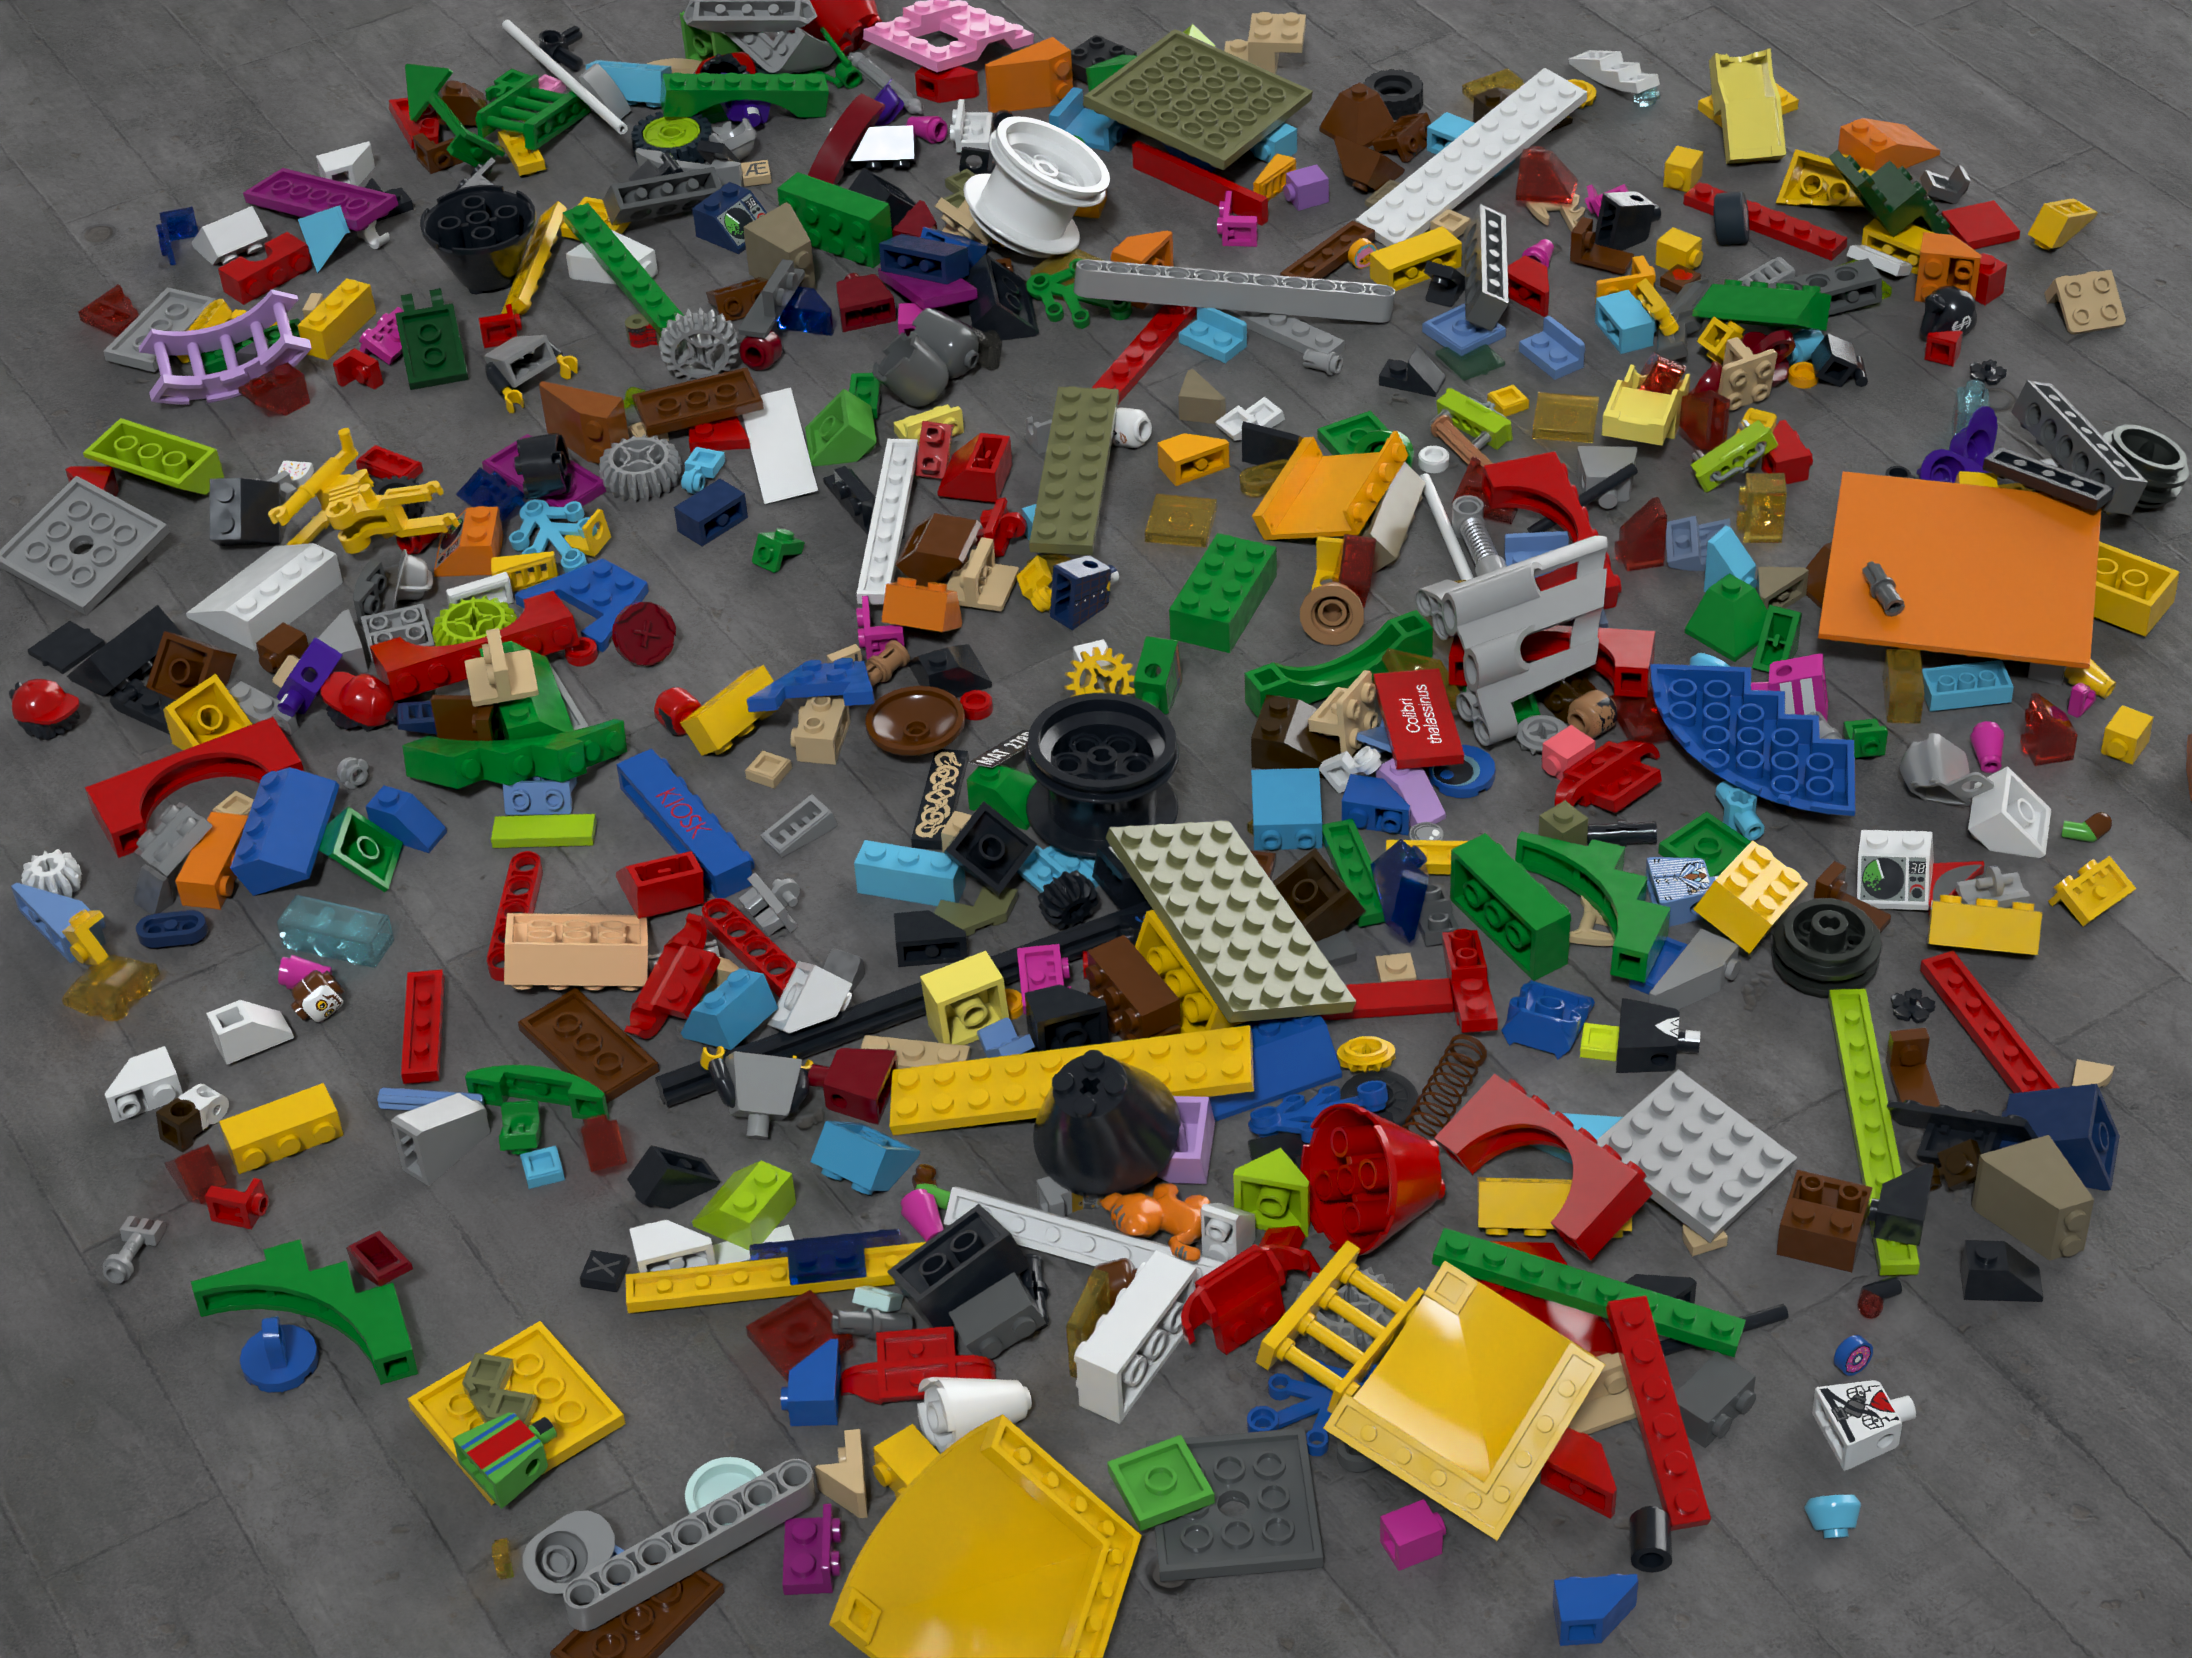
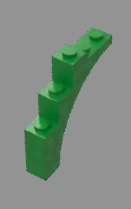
M612 719L569 732L531 738L467 741L426 736L402 745L407 777L456 789L483 779L509 786L534 776L564 782L587 773L586 767L627 752L624 721Z
M1521 831L1517 837L1515 861L1522 864L1527 871L1541 874L1565 885L1580 896L1582 895L1598 910L1608 924L1614 940L1610 975L1645 983L1668 936L1671 907L1645 901L1648 877L1623 871L1625 847L1593 839L1588 846Z
M301 1239L263 1249L265 1261L191 1281L201 1317L228 1311L253 1309L292 1312L325 1323L339 1330L354 1342L371 1362L380 1385L418 1374L394 1284L390 1283L355 1293L347 1261L309 1271Z

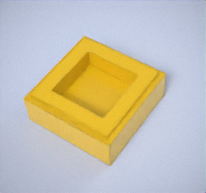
M1514 384L1487 394V402L1494 403V409L1505 417L1529 409V399Z

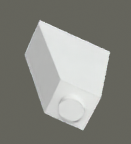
M612 230L651 277L658 274L654 249ZM582 243L566 253L570 278L616 284Z

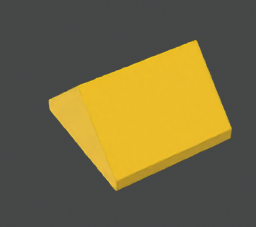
M216 674L163 709L172 744L181 750H186L252 725Z

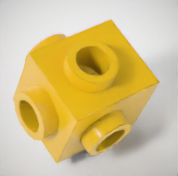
M1713 317L1697 342L1709 350L1706 354L1709 358L1722 364L1727 340L1735 337L1741 339L1745 329L1732 320L1725 324L1716 317Z

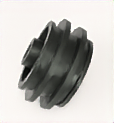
M2125 424L2116 427L2115 430L2104 433L2103 437L2148 482L2136 506L2158 508L2164 506L2165 503L2177 499L2182 490L2181 486L2184 485L2190 474L2186 464V455L2178 444L2163 434L2138 425Z
M1819 898L1800 903L1779 919L1773 933L1772 957L1774 967L1790 986L1806 995L1829 998V990L1861 989L1875 977L1880 964V952L1882 950L1880 931L1863 910L1849 902L1833 898Z

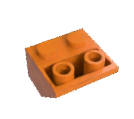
M1923 232L1914 301L1925 302V297L1931 295L1934 290L1942 286H1955L1969 292L1975 299L1981 254L1954 235Z

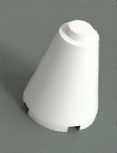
M930 1377L923 1379L918 1388V1392L925 1391L924 1402L917 1403L922 1434L932 1446L936 1445L940 1454L973 1429L1002 1414L1013 1424L1025 1419L1032 1405L1028 1388L1023 1387L1018 1380Z

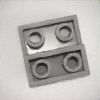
M423 603L361 617L372 662L374 661L370 646L397 637H401L406 642L415 645L435 646Z
M181 802L176 806L171 804L159 817L162 822L154 831L149 829L138 839L136 844L139 847L134 851L136 855L166 877L213 826L204 817L196 814Z

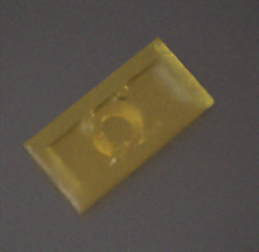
M1507 68L1463 84L1462 93L1474 102L1475 95L1483 93L1488 89L1498 87L1517 90L1523 85V80Z

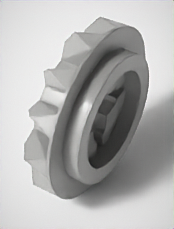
M1531 716L1518 724L1516 741L1520 743L1521 750L1530 749L1532 755L1538 752L1542 753L1543 743L1567 728V725L1560 719L1552 716ZM1541 731L1542 735H1544V737L1547 739H1541L1540 736H1538L1539 732Z

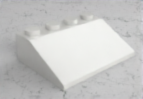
M315 543L274 546L186 613L187 618L255 651L257 650L256 642L282 622L288 625L343 583L337 555Z

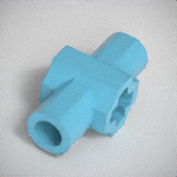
M1726 780L1718 784L1715 795L1724 806L1723 823L1738 833H1742L1750 841L1761 837L1765 826L1756 814V795Z

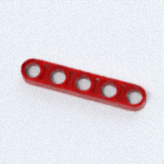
M532 851L516 854L512 857L509 864L487 954L489 975L496 981H504V967L498 968L495 965L505 961V943L501 942V940L505 938L507 913L522 912L534 914L543 869L539 855ZM524 865L535 866L530 870H519V868ZM520 888L529 889L524 894H513L515 890Z
M715 898L706 902L702 907V915L706 922L707 930L749 970L763 973L770 989L780 998L797 964L730 901ZM715 912L726 913L722 918L715 919L710 917ZM736 930H743L746 932L743 936L740 937H732L729 935L731 932ZM754 949L766 950L764 954L758 956L749 954ZM781 967L786 969L785 972L777 975L769 973L773 968Z

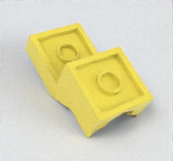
M1771 48L1741 57H1729L1727 54L1715 53L1709 60L1714 116L1721 115L1726 164L1782 159L1786 156L1781 98L1773 77Z
M1631 364L1624 381L1617 380L1604 411L1602 435L1663 446L1665 438L1675 439L1688 405L1690 374H1685L1684 379L1681 381H1672L1671 389L1668 392L1657 393L1647 386L1646 376L1637 373L1635 366Z

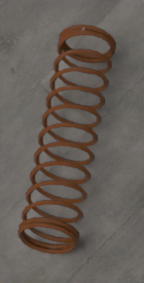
M1458 1034L1452 1037L1449 1046L1444 1051V1055L1439 1060V1065L1433 1070V1075L1428 1079L1427 1085L1422 1089V1094L1419 1095L1416 1104L1412 1107L1411 1114L1405 1119V1124L1402 1125L1403 1128L1409 1130V1125H1415L1418 1130L1428 1136L1435 1137L1437 1135L1436 1131L1430 1126L1415 1122V1115H1421L1429 1124L1441 1127V1129L1450 1121V1116L1456 1113V1106L1461 1104L1462 1096L1466 1095L1467 1087L1473 1083V1077L1477 1075L1478 1067L1482 1066L1487 1058V1051L1478 1039L1467 1034ZM1459 1039L1468 1040L1478 1046L1482 1055L1475 1047L1465 1043H1454V1041ZM1461 1045L1473 1049L1480 1056V1060L1473 1061L1470 1057L1457 1053L1454 1046ZM1453 1056L1462 1065L1475 1068V1072L1470 1074L1463 1066L1449 1062L1447 1057ZM1448 1065L1456 1074L1462 1077H1469V1082L1465 1084L1458 1076L1443 1072L1442 1066ZM1451 1065L1463 1069L1468 1075L1458 1072ZM1443 1075L1451 1084L1457 1087H1464V1091L1459 1094L1454 1087L1438 1082L1436 1076ZM1446 1075L1457 1079L1462 1084L1451 1081ZM1437 1085L1444 1093L1458 1097V1102L1454 1104L1447 1096L1432 1092L1431 1086ZM1440 1085L1452 1089L1456 1094H1452L1446 1091ZM1432 1095L1440 1104L1453 1107V1111L1448 1114L1443 1107L1427 1102L1425 1096ZM1435 1095L1445 1098L1451 1104L1441 1101ZM1426 1105L1435 1114L1447 1117L1446 1123L1443 1124L1436 1116L1430 1113L1421 1112L1419 1106ZM1430 1105L1441 1109L1445 1114L1437 1112ZM1424 1115L1435 1119L1439 1124L1430 1121ZM1418 1125L1423 1126V1127L1429 1129V1130H1430L1431 1132H1433L1434 1134H1431V1133H1429V1132L1424 1131V1130H1423L1421 1127H1419Z

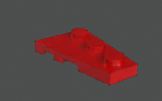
M408 98L389 100V110L411 149H415L412 136L423 133L430 141L438 144L440 124L431 104H429L420 118L414 122L410 120Z
M737 416L689 427L690 453L696 447L715 451L750 449L749 438Z

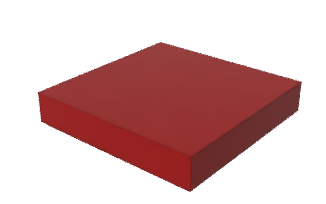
M1994 200L1946 210L1941 213L1951 226L1949 231L1972 249L2015 241L2020 237L2018 227Z

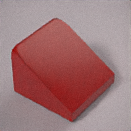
M1963 331L1928 333L1924 360L1954 367L1960 355Z

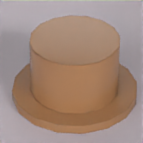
M1329 582L1314 588L1305 596L1300 607V622L1304 631L1313 640L1324 645H1340L1350 641L1359 633L1364 622V608L1360 598L1346 585L1338 582Z

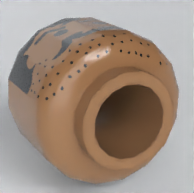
M1589 691L1576 698L1569 705L1568 724L1569 726H1574L1590 738H1596L1616 724V704L1611 697L1602 691Z

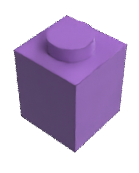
M1317 164L1287 172L1286 185L1283 187L1285 198L1298 211L1328 203L1329 178Z

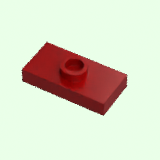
M374 445L356 460L358 470L367 469L368 474L381 479L385 477L392 479V476H398V478L407 476L409 480L411 478L415 479L423 472L421 462Z

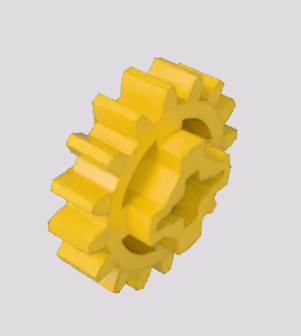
M1093 647L1092 656H1089L1086 651L1080 652L1082 661L1072 660L1070 662L1075 668L1074 672H1065V676L1072 679V683L1064 686L1066 690H1073L1074 694L1070 697L1089 693H1115L1116 683L1120 679L1121 688L1118 694L1127 695V693H1135V689L1129 687V682H1133L1135 676L1128 675L1127 673L1133 665L1131 663H1121L1124 657L1122 653L1112 657V648H1106L1103 655H1101L1099 647ZM1096 661H1107L1115 667L1104 670L1101 669ZM1084 670L1086 678L1084 684L1080 686V676ZM1097 675L1107 678V681L1103 684L1104 690L1094 688V684L1098 682Z

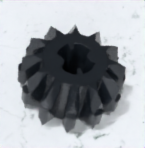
M1078 870L1071 873L1064 871L1060 877H1053V881L1050 884L1044 885V892L1040 893L1037 897L1040 902L1038 907L1041 910V914L1046 921H1049L1058 929H1062L1065 926L1072 928L1075 923L1083 922V918L1086 915H1091L1093 913L1092 908L1098 904L1096 897L1098 893L1095 890L1094 884Z

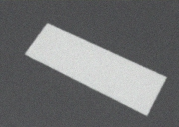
M791 387L760 395L763 400L764 409L742 415L764 504L818 491Z

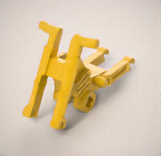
M343 428L338 431L342 450L335 457H330L303 485L297 488V491L282 506H277L268 513L273 524L279 521L281 526H284L311 498L317 496L322 510L316 516H313L312 520L286 545L309 544L331 524L334 529L340 530L338 539L345 552L349 554L359 553L366 549L371 543L370 536L382 534L385 539L393 535L403 538L439 532L447 533L449 530L447 526L451 524L454 527L459 526V521L454 513L408 519L402 507L403 504L431 501L433 493H438L439 496L443 495L444 491L438 481L387 489L384 495H375L372 489L374 482L369 477L367 469L356 471L353 475H340L359 454L354 447L349 428Z

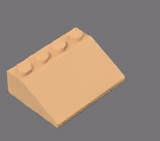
M507 913L504 985H512L513 988L521 990L530 989L533 985H547L549 989L553 990L567 989L569 985L583 986L587 990H601L604 986H618L619 989L626 991L637 990L640 986L645 985L648 969L647 917L638 919L636 915Z

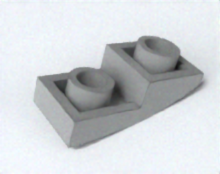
M593 64L578 77L582 86L620 120L631 111L628 102L616 83L599 64Z

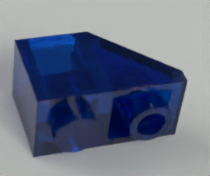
M798 286L776 321L777 328L832 336L834 329L831 308L814 288Z

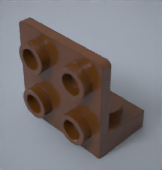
M471 695L432 696L430 702L438 738L467 741L504 740L498 703L475 707L472 705Z

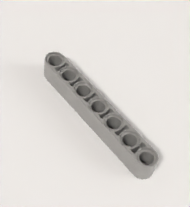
M801 1459L787 1460L576 1577L566 1585L563 1592L569 1624L579 1631L595 1629L806 1510L815 1500L813 1470L810 1464ZM655 1562H661V1563L658 1564V1565H650V1564H653V1563H655ZM620 1582H625V1584L615 1585ZM589 1602L587 1605L578 1606L581 1603Z

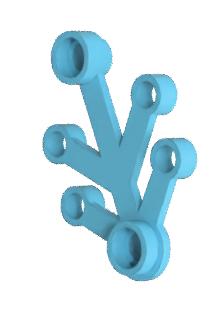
M534 499L528 501L520 509L519 514L523 521L521 528L509 536L514 550H524L522 554L544 552L550 541L562 556L561 565L565 573L588 564L584 553L576 548H571L562 536L576 535L585 538L582 527L590 517L583 518L584 510L580 502H569L564 507H549L546 501ZM549 519H567L570 522H578L556 523L551 522ZM596 524L593 527V536L597 533ZM539 527L540 530L533 545L531 547H528L530 545L529 537L532 531L534 530V528Z

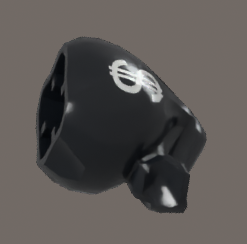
M1942 286L1934 290L1931 295L1925 297V313L1920 327L1922 336L1927 338L1928 333L1963 331L1962 336H1964L1976 326V301L1969 292L1955 286Z

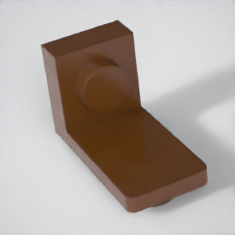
M423 133L412 136L417 160L430 174L464 162L450 155L446 150L454 138L435 144L434 141H430Z
M1582 217L1571 232L1570 261L1581 263L1584 266L1605 269L1612 273L1624 274L1632 264L1634 254L1594 244L1596 233L1592 231L1593 219Z
M1834 861L1816 880L1814 899L1833 898L1853 904L1865 912L1881 933L1890 923L1891 915L1847 894L1848 884L1845 882L1847 867Z
M1927 1028L1890 1031L1886 1064L1899 1102L1913 1100L1925 1106L1938 1107L1940 1102L1926 1065L1930 1040Z

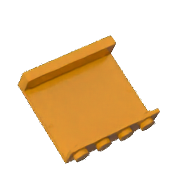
M1393 431L1380 452L1323 456L1315 438L1304 437L1252 515L1263 539L1277 540L1359 535L1409 456L1406 446L1403 444L1398 431Z

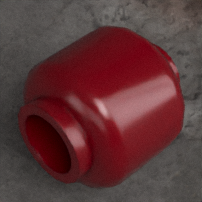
M772 330L766 338L746 336L740 343V358L746 366L753 370H765L772 366L781 356V340Z

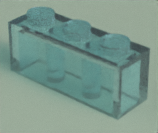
M295 895L277 921L282 945L285 948L372 968L377 967L394 942L389 915Z

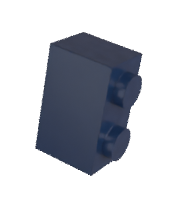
M721 478L674 507L677 531L702 547L748 518L745 493Z

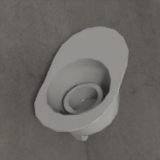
M406 549L402 551L400 557L393 610L396 608L398 601L422 598L425 591L431 589L433 585L432 572L428 570L426 561L407 554Z
M586 1510L567 1514L538 1533L526 1545L522 1555V1567L526 1578L536 1589L547 1594H563L566 1585L570 1581L611 1558L615 1548V1535L610 1524L597 1513Z

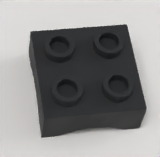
M1094 35L1071 50L1072 77L1088 83L1087 67L1120 55L1137 56V52L1107 40L1102 36Z

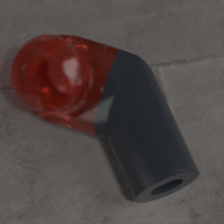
M1891 1276L1864 1285L1857 1302L1860 1314L1869 1319L1878 1317L1883 1310L1884 1299L1902 1293L1899 1279L1896 1276Z

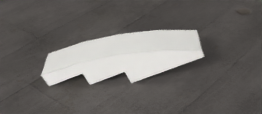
M1590 50L1568 59L1570 65L1587 77L1620 91L1640 93L1660 85L1658 74L1641 73L1639 63L1623 62L1621 51Z

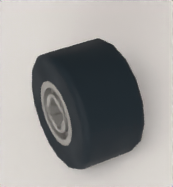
M1743 191L1718 193L1714 197L1715 231L1720 245L1747 243L1749 240L1748 206Z

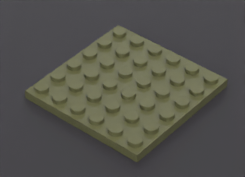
M1174 29L1084 95L1083 106L1094 110L1098 114H1103L1116 120L1119 124L1129 126L1143 135L1155 138L1167 146L1183 151L1191 157L1209 163L1215 168L1224 170L1312 100L1313 91Z

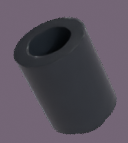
M1655 1506L1642 1507L1632 1513L1629 1519L1631 1563L1636 1569L1643 1572H1660L1672 1564L1671 1519L1668 1513Z

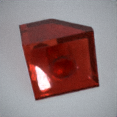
M1531 146L1528 149H1523L1520 158L1515 200L1572 205L1578 186V179L1553 151L1545 150V148L1540 146Z

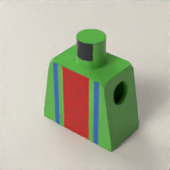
M508 1412L456 1436L453 1440L459 1464L502 1509L546 1471L548 1463L543 1445L556 1438L557 1433L552 1423L546 1417L527 1427L515 1413Z

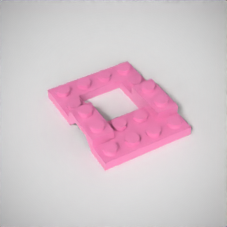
M929 0L917 1L914 5L904 7L903 17H896L893 21L886 23L878 22L875 26L865 28L863 39L928 69L940 72L977 61L986 46L993 42L1000 43L1013 50L1033 44L1034 33L1023 29L1021 25L1006 22L1003 17L992 16L986 13L984 9L969 6L966 1ZM942 31L958 38V41L950 42V45L935 47L929 44L927 40L917 39L916 37Z

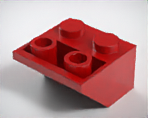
M979 433L953 453L938 488V496L996 502L1001 495L1012 467L1010 436Z
M692 851L625 866L616 872V878L638 919L704 903L703 870Z

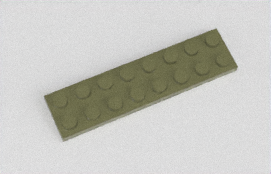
M1075 386L1058 387L1029 542L1031 553L1093 555L1119 401L1118 389L1103 387L1078 388Z

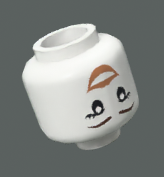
M1117 408L1112 444L1128 448H1139L1144 445L1152 431L1151 422L1146 413L1140 409Z

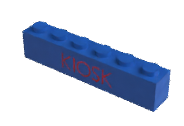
M651 748L616 764L620 789L677 854L693 852L703 870V885L715 898L724 899L752 886L747 878L752 875L755 865L749 852L742 851L739 848L731 832L726 833L723 830L716 815L708 813L700 797L697 794L692 795L684 779L681 776L677 777L672 772L665 758L661 759Z

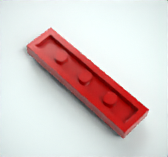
M443 969L407 972L401 1065L403 1084L439 1081L445 983Z

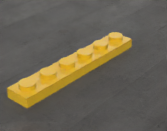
M559 201L540 216L501 314L507 313V304L512 305L513 314L519 313L520 316L524 315L531 307L532 302L530 299L538 290L537 282L545 272L544 264L552 255L550 249L558 240L557 231H559L564 223L562 212H565L567 208Z

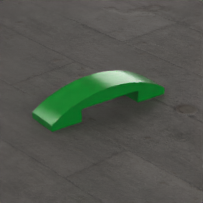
M501 1065L469 1071L465 1076L468 1093L482 1094L485 1104L501 1107L504 1102L508 1101L509 1097L570 1106L572 1118L607 1123L609 1119L605 1093L590 1082L564 1071L531 1065Z

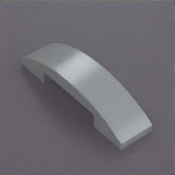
M637 148L638 169L647 160L659 168L664 163L661 159L664 153ZM714 159L712 164L708 165L676 160L684 172L715 167L721 186L728 182L741 187L744 186L741 162Z

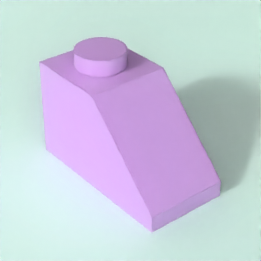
M1392 758L1381 764L1376 770V778L1384 779L1410 805V826L1413 827L1421 822L1436 824L1446 818V813L1425 771L1421 767L1396 769L1394 759Z

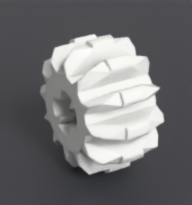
M59 849L53 853L44 851L43 855H33L31 862L23 864L24 871L21 875L23 878L22 884L69 898H72V892L80 890L82 872L79 864H77L70 852L62 854Z

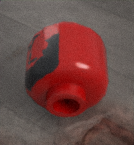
M673 687L663 691L658 696L654 707V715L657 721L670 733L677 736L686 735L687 733L680 722L702 705L686 689Z

